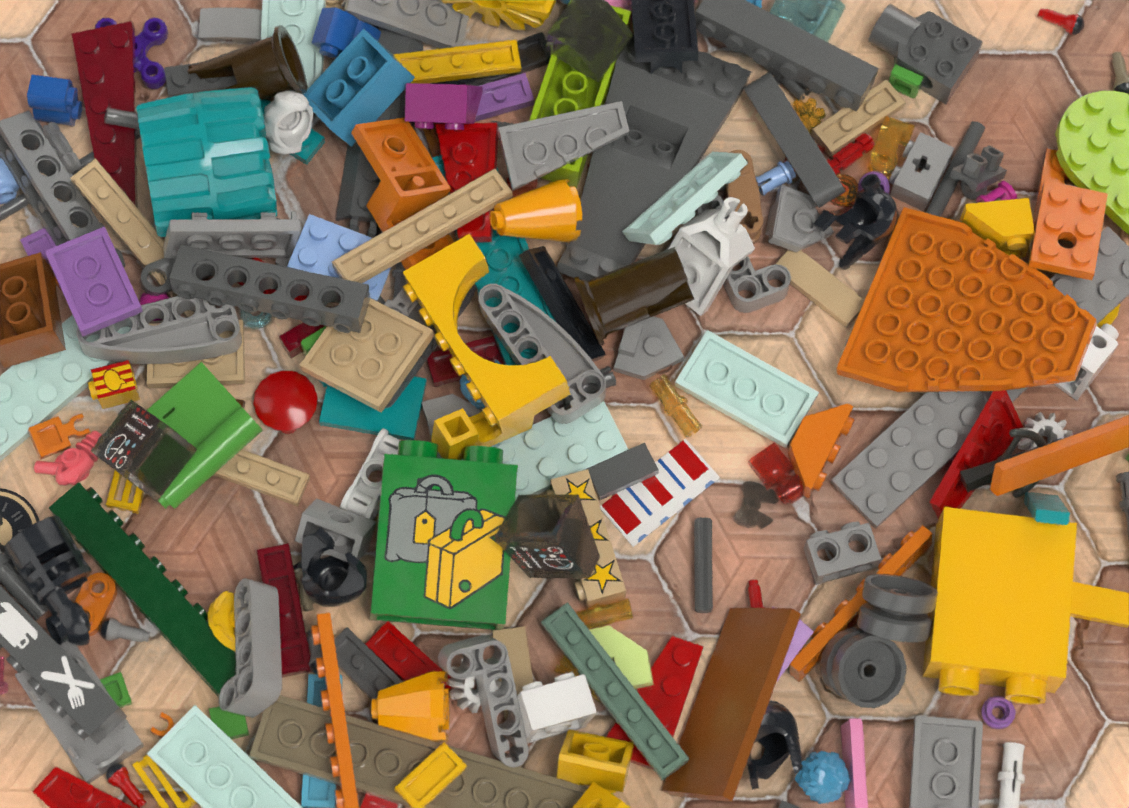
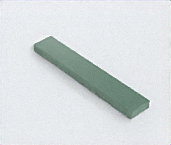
M568 602L541 621V625L580 675L585 674L588 686L662 781L689 761L685 752Z

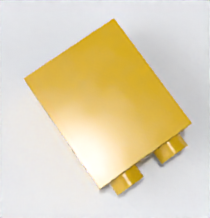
M944 507L935 530L931 586L936 588L938 596L935 609L928 613L932 619L930 638L925 642L922 677L939 679L938 690L949 695L975 696L979 694V684L1006 687L1005 699L1010 702L1027 705L1045 703L1046 692L1055 693L1066 679L1077 523L1069 522L1067 525L1036 522L1032 517Z

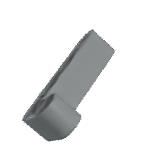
M717 195L711 202L702 204L696 209L695 217L706 209H721L724 202L723 199ZM747 256L738 263L742 268L736 271L731 270L723 284L733 307L739 312L749 313L785 299L788 294L791 275L786 267L779 264L770 265L755 271ZM777 279L783 283V286L772 287L768 281ZM749 290L754 296L743 298L739 295V292Z
M244 578L238 583L234 593L236 675L223 685L219 695V706L221 710L253 718L272 705L278 699L282 689L279 597L276 587Z
M480 635L444 646L438 655V663L443 671L456 679H466L475 676L492 754L506 766L518 767L522 765L528 757V744L506 646L489 635ZM494 645V655L490 659L484 660V650L486 647ZM457 654H462V664L458 668L452 669V658ZM501 677L502 684L500 688L495 692H490L491 682ZM503 710H508L507 720L502 724H497L498 714ZM509 742H511L514 746L510 748Z

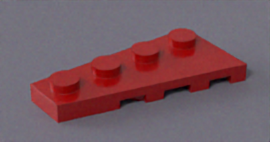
M497 122L464 123V130L445 129V124H435L446 179L451 188L450 194L491 170L497 169L499 137ZM494 208L458 228V238L461 239L470 234L475 242H492L493 228L490 223V213Z
M1006 390L992 392L931 498L930 504L938 519L944 507L961 509L976 490L966 491L961 481L960 471L997 460L1014 439V437L1009 435L1010 430L1023 428Z
M674 636L671 637L651 668L654 685L636 690L672 737H674L704 648V646ZM615 722L606 736L632 742L617 722ZM634 745L630 762L653 770Z
M55 767L32 791L49 808H134L58 767Z

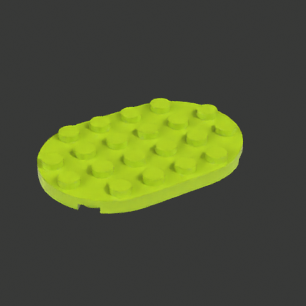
M1118 91L1092 92L1074 101L1061 117L1055 132L1058 147L1056 155L1063 171L1077 187L1108 193L1105 214L1129 235V94Z

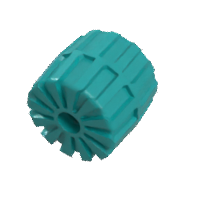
M249 87L194 92L137 105L136 111L156 232L159 237H166L170 220H192V213H207V220L261 219V213H275L277 217L275 184L269 160L271 158L270 150L266 140L265 121L257 89Z

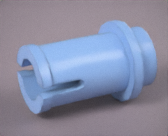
M779 161L775 168L755 178L758 186H760L759 191L764 196L784 183L791 184L796 174L788 161L784 163Z

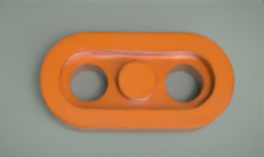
M106 573L90 575L74 602L78 603L85 613L90 614L89 622L91 629L88 631L89 637L99 631L101 622L106 619L117 596V586L111 579V576ZM97 584L105 585L104 590L100 593L93 591Z

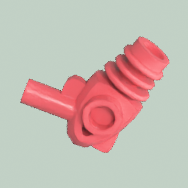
M93 430L85 436L86 439L76 443V448L67 449L56 458L55 462L36 461L34 471L38 474L55 475V480L59 485H76L89 476L94 462L98 461L97 455L108 441L101 433Z

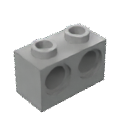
M851 522L843 525L840 531L829 533L828 530L815 532L809 536L810 539L806 540L804 546L815 585L876 569L881 561L870 523L860 525L859 522ZM859 541L864 545L865 551L854 552L850 549L848 543ZM827 549L832 552L834 559L824 561L818 557L817 552Z

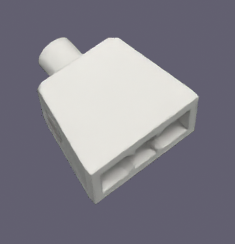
M1103 324L1101 328L1096 326L1076 380L1055 383L1054 385L1077 401L1103 369L1119 345L1116 341L1119 336L1118 331L1110 324Z

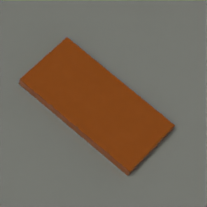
M730 608L679 743L681 749L688 756L689 761L666 778L662 788L663 792L677 797L733 802L801 613L792 608Z

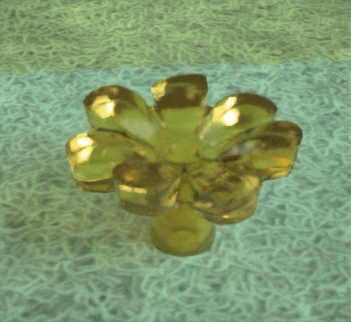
M809 98L806 103L797 99L793 102V108L811 135V128L821 124L822 121L820 119L826 117L825 110L823 108H816L817 101L814 98Z

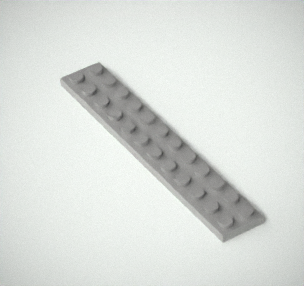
M1107 227L1101 232L1095 274L1092 281L1056 273L1050 280L1053 281V286L1062 294H1068L1073 298L1079 308L1088 311L1095 317L1098 324L1129 296V246ZM1029 387L1006 391L1013 403ZM993 391L926 392L831 479V484L876 529L958 453Z

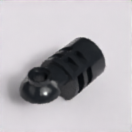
M48 517L18 533L5 545L4 549L23 578L27 588L32 593L36 603L39 606L46 605L52 614L51 617L46 619V626L53 640L58 645L69 642L74 645L84 646L89 644L90 641L88 632L91 629L90 622L83 608L78 603H73L67 597V594L83 585L88 580L86 577L92 570L87 565L82 553L78 550L60 517Z

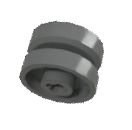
M875 574L865 578L862 595L868 603L863 604L859 608L857 625L860 629L880 638L900 642H922L930 638L932 619L927 613L935 609L938 596L936 588L916 579L890 574Z
M851 627L838 632L828 641L822 653L820 669L823 681L831 692L861 708H877L888 704L899 694L905 682L907 666L904 655L896 643L869 634L860 628Z

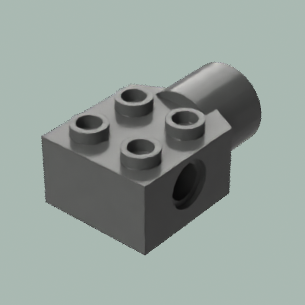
M889 4L883 11L868 40L870 43L893 55L894 66L896 64L923 76L920 90L946 105L977 60L983 41L931 11L914 18L892 4Z

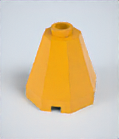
M445 671L430 672L378 691V699H372L371 703L372 719H378L379 726L433 742H448L449 735L446 732H442V730H449L450 726L449 689H444V683H441L448 682L447 673Z

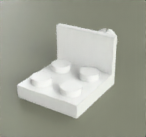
M726 198L721 209H706L679 229L669 249L675 247L695 299L685 304L700 316L708 311L732 268L749 256L755 249L746 228L740 224L748 212L747 206L743 203L736 212L735 209L740 203V200L737 198Z

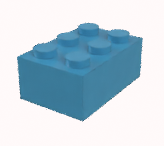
M363 29L303 95L308 99L313 112L323 123L352 147L356 143L355 138L351 134L355 125L375 122L406 88V83H411L415 77L378 40Z

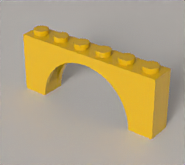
M468 234L403 271L407 284L402 287L412 303L417 300L421 306L418 312L427 327L434 326L437 331L434 337L442 351L444 352L448 349L452 354L453 358L450 359V362L458 376L464 374L468 379L469 383L466 384V387L475 401L481 399L485 408L482 409V412L491 427L497 424L502 434L569 396L570 390L567 380L551 356L526 365H502L478 356L460 338L457 323L462 301L471 287L489 273L485 256L471 235Z

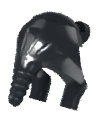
M870 174L863 178L861 181L863 189L856 193L854 203L836 211L823 210L819 218L813 223L817 229L824 232L836 221L844 226L835 235L839 241L848 244L855 238L849 250L846 251V254L840 260L839 266L843 270L850 268L854 262H857L858 259L867 254L878 243L889 237L895 228L898 217L896 203L892 196L881 188V180L876 174Z
M320 528L316 533L309 534L303 539L301 582L304 590L314 603L324 607H336L358 599L366 589L367 572L365 566L350 552L345 553L348 562L333 556L321 558V554L324 551L334 549L335 543L333 538Z
M769 701L755 742L761 743L765 748L764 754L760 759L752 760L750 753L746 764L748 765L752 790L759 789L758 778L766 780L770 778L789 755L794 774L800 772L803 768L798 726L795 717L784 705L776 701Z

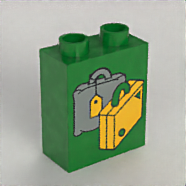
M419 440L399 441L397 455L384 454L370 620L502 630L506 624L511 557L500 545H512L518 465L503 464L504 450L495 447L466 446L464 447L463 460L437 458L438 444Z

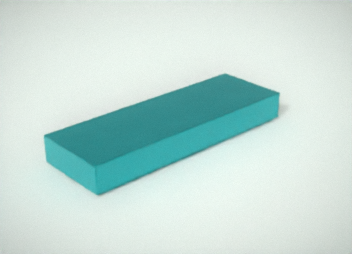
M1034 492L1025 493L1024 504L1036 522L1060 525L1069 524L1070 512L1058 495Z

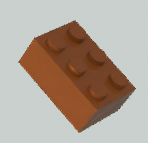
M35 253L0 264V362L3 367H10L66 350L54 272L42 253Z

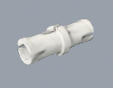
M1008 742L1003 744L1002 772L998 773L997 778L1001 782L998 808H1019L1021 784L1025 782V775L1022 774L1025 746L1019 743Z

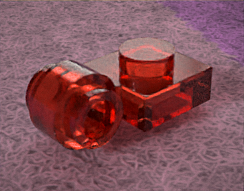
M775 442L749 459L748 465L767 489L775 483L778 484V487L775 488V493L783 504L786 505L789 502L793 504L804 496L801 478L797 474L794 476L788 475L793 472L794 466Z

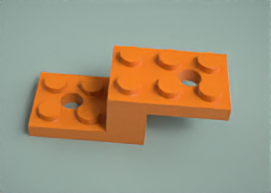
M405 117L355 125L351 134L380 179L379 185L366 206L382 232L448 195L451 190L449 184L410 122L405 121ZM447 234L428 245L429 249L423 248L400 262L405 270L454 243V241Z
M1047 148L1044 155L1033 217L1035 234L1028 267L1092 281L1095 274L1108 193L1066 185L1064 181L1069 178L1058 161L1057 150ZM1058 240L1071 241L1074 247L1069 249L1063 248L1058 243Z

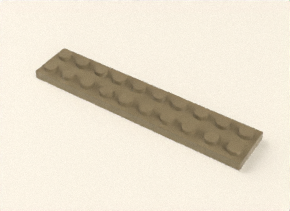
M279 695L278 699L263 712L249 758L340 785L339 776H332L330 757L336 756L335 744H328L325 724L331 723L330 710L323 711L322 707ZM345 715L356 791L409 806L394 790L395 787L442 743L422 739ZM449 746L467 765V769L425 808H573L588 787L522 767H509L501 761Z

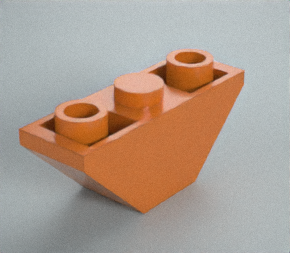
M847 403L803 418L788 451V456L803 496L809 498L813 489L820 491L827 476L822 471L827 461L832 464L834 463L841 449L837 442L841 434L848 435L855 421L854 418L850 417L853 409L852 405Z

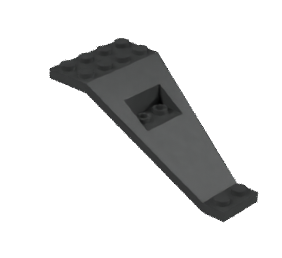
M633 35L631 36L617 58L606 104L622 101L629 133L593 151L581 197L582 221H577L576 230H581V233L576 241H570V244L560 258L557 266L560 273L573 278L579 276L580 280L588 281L635 262L646 243L630 242L622 231L699 163L744 90L743 88L749 81L751 71L741 68L737 64L713 57L709 53L699 51L698 61H682V73L674 67L665 66L656 69L651 74V62L635 63Z

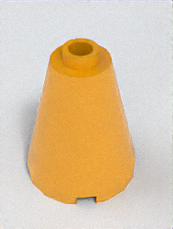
M559 179L495 205L494 210L490 213L491 226L501 236L558 242L576 241L581 233V230H576L577 221H582V207L575 186H568L567 183L570 180Z

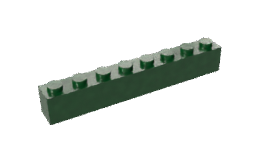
M78 482L49 507L53 516L60 517L75 541L106 574L111 576L116 586L219 697L223 685L236 675L235 651L224 646L214 636L209 623L206 621L208 619L207 612L199 603H195L193 606L185 598L188 592L179 581L175 579L170 582L163 574L167 571L164 565L155 556L149 559L142 551L145 548L142 541L134 533L128 536L121 527L124 525V522L112 509L107 513L100 506L103 500L91 486L86 490Z

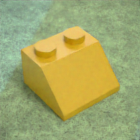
M1029 198L965 204L959 221L971 227L972 232L982 239L986 240L988 238L996 243V248L1009 256L1013 254L1019 259L1025 257L1035 234Z
M568 729L559 755L557 778L578 785H591L594 782L610 793L624 792L634 744L632 742Z

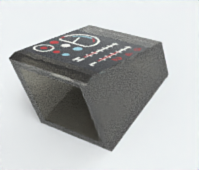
M130 400L118 413L117 418L107 431L99 437L97 444L91 452L155 501H158L198 449L163 421L133 400Z
M579 494L518 495L495 535L496 542L529 578H590L600 559Z

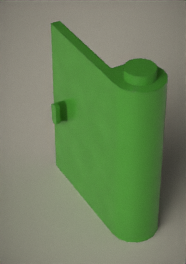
M200 362L147 409L148 412L161 421L131 460L154 484L157 491L153 495L162 506L167 508L171 505L176 509L263 430L208 368Z

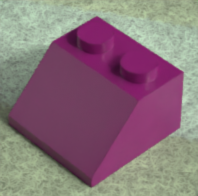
M406 83L405 121L415 122V128L434 129V122L445 123V129L464 130V123L474 124L483 93V86Z

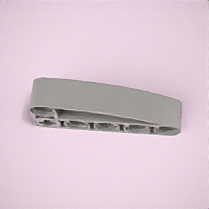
M488 284L480 290L478 300L481 314L515 364L526 365L551 356L567 380L570 395L546 408L556 422L561 424L571 423L604 401L606 397V380L586 352L558 323L520 295L498 284ZM491 297H497L502 301L497 307H489L485 302ZM508 323H515L519 326V329L514 333H507L503 330V327ZM527 348H532L537 352V355L532 359H525L520 354ZM588 383H596L600 386V390L597 393L589 394L583 390V387ZM564 401L565 404L570 402V409L565 410L563 407L559 409V402Z
M176 296L141 305L143 312L83 337L79 328L76 330L80 347L88 357L112 362L129 360L131 364H168L209 359L234 353L242 344V334L235 307L225 304L221 308H216L208 300L195 297L194 299H185ZM188 310L195 312L191 317L188 318L180 316L183 312ZM153 319H163V322L157 326L149 325ZM128 326L132 328L126 334L117 333L122 327ZM224 331L234 332L229 338L219 336ZM91 335H100L97 341H86Z

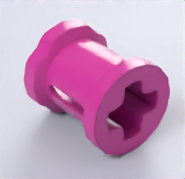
M1003 180L998 183L996 189L986 195H979L976 198V203L995 201L998 198L1001 200L1018 198L1012 186Z

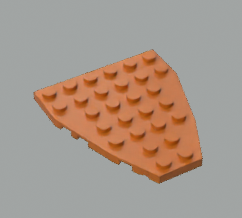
M903 207L836 370L838 375L896 392L1002 391L1075 381L1097 322L1096 318L1088 311L1079 308L1073 298L1068 294H1062L1055 288L1053 281L1035 268L1028 267L1029 264L1015 255L1011 254L1009 256L996 248V243L988 238L984 240L977 236L968 225Z

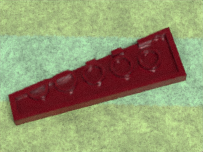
M132 21L71 33L94 159L101 164L138 208L137 141L135 140V129L104 123L107 107L136 113L134 24Z

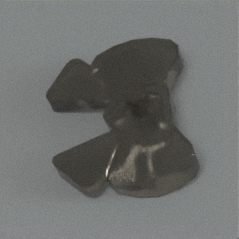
M745 481L741 485L744 497L740 509L733 516V520L742 527L753 528L758 525L760 529H764L773 522V519L758 511L761 503L777 504L779 500L773 489L767 490L760 483Z

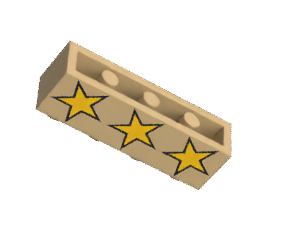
M588 469L551 479L550 491L546 492L551 511L557 509L560 521H556L555 524L560 541L566 539L569 551L566 553L582 570L576 571L579 581L574 582L579 602L585 600L589 610L625 599L626 588Z

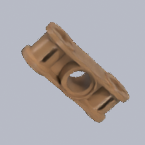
M733 150L730 153H741L748 164L740 170L741 174L736 180L729 184H724L725 199L733 197L740 200L735 209L736 212L743 203L747 206L748 212L740 224L746 228L752 243L755 244L761 236L763 216L753 160L746 151Z

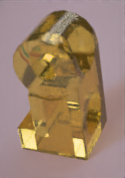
M888 116L884 117L868 165L869 172L877 171L883 173L888 179L891 177L897 166L899 145L907 146L911 140L915 125Z

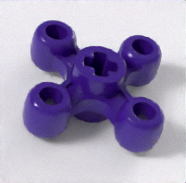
M102 18L96 23L95 28L115 25L117 22L112 18ZM160 18L148 19L144 23L141 33L135 36L134 72H138L141 75L142 82L149 89H159L166 81V73L163 66L158 62L150 61L146 56L152 46L162 45L168 38L167 26Z

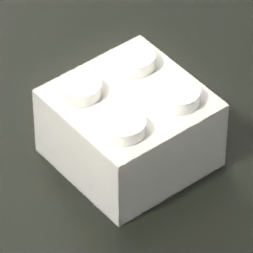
M566 673L554 679L555 682L543 685L541 681L522 687L523 691L517 697L527 744L567 733L568 729L578 730L588 725L597 711L585 674L575 677L574 673Z

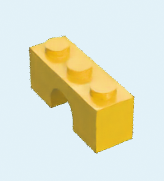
M462 408L434 420L431 441L438 444V452L442 459L461 460L464 458V447L466 446L491 447L532 429L534 416L502 434L497 424L491 427L482 411L468 417Z

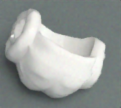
M294 91L279 92L275 95L274 101L264 107L266 137L268 138L270 149L275 153L293 154L301 152L302 143L311 131L313 109L309 105L308 99L301 93Z

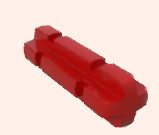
M863 133L855 139L854 144L852 142L832 156L833 160L828 159L827 162L837 176L840 174V169L844 171L862 158L863 152L867 154L874 149L875 143L870 135Z

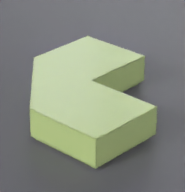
M611 626L589 629L611 659L615 660V664L635 689L654 685L647 650Z

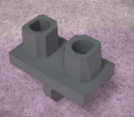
M986 146L983 148L981 155L975 153L967 155L964 164L952 169L950 178L954 180L960 179L963 194L967 198L976 199L979 195L986 193L987 186L1005 177L1007 170L1000 166L1004 154L992 146Z

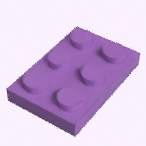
M105 227L45 251L82 337L143 312Z

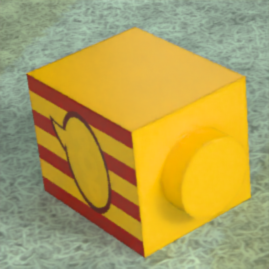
M129 360L91 369L93 381L88 382L92 400H99L102 409L140 400L134 371Z

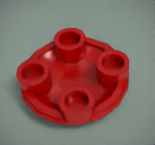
M282 370L270 374L260 382L255 391L253 404L258 418L264 425L285 434H291L311 420L317 409L318 397L314 385L306 376L296 371Z

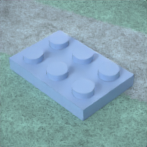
M309 214L287 267L340 278L332 266V261L372 238ZM391 267L364 282V284L369 285L370 298L377 302Z

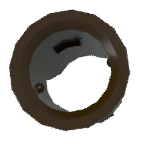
M282 25L274 27L272 37L199 64L189 65L187 71L188 74L196 73L199 79L235 76L238 84L225 89L253 87L257 89L260 101L275 96L279 92L294 90L301 94L307 92V79L299 52L290 34Z
M675 247L588 281L580 280L579 276L574 277L600 346L605 344L603 339H606L607 335L695 300Z

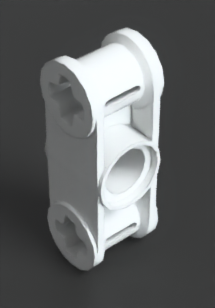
M383 428L377 435L368 457L355 481L347 490L340 505V508L374 521L379 512L381 481L374 483L369 481L368 477L373 471H382L384 454L397 455L398 442L401 441L389 435L388 430Z

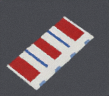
M686 438L655 462L659 469V474L616 493L600 506L603 513L633 547L720 478Z

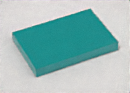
M414 376L395 403L389 408H384L382 413L327 384L319 424L321 426L378 435L384 428L388 430L389 435L397 439L415 440L427 378Z

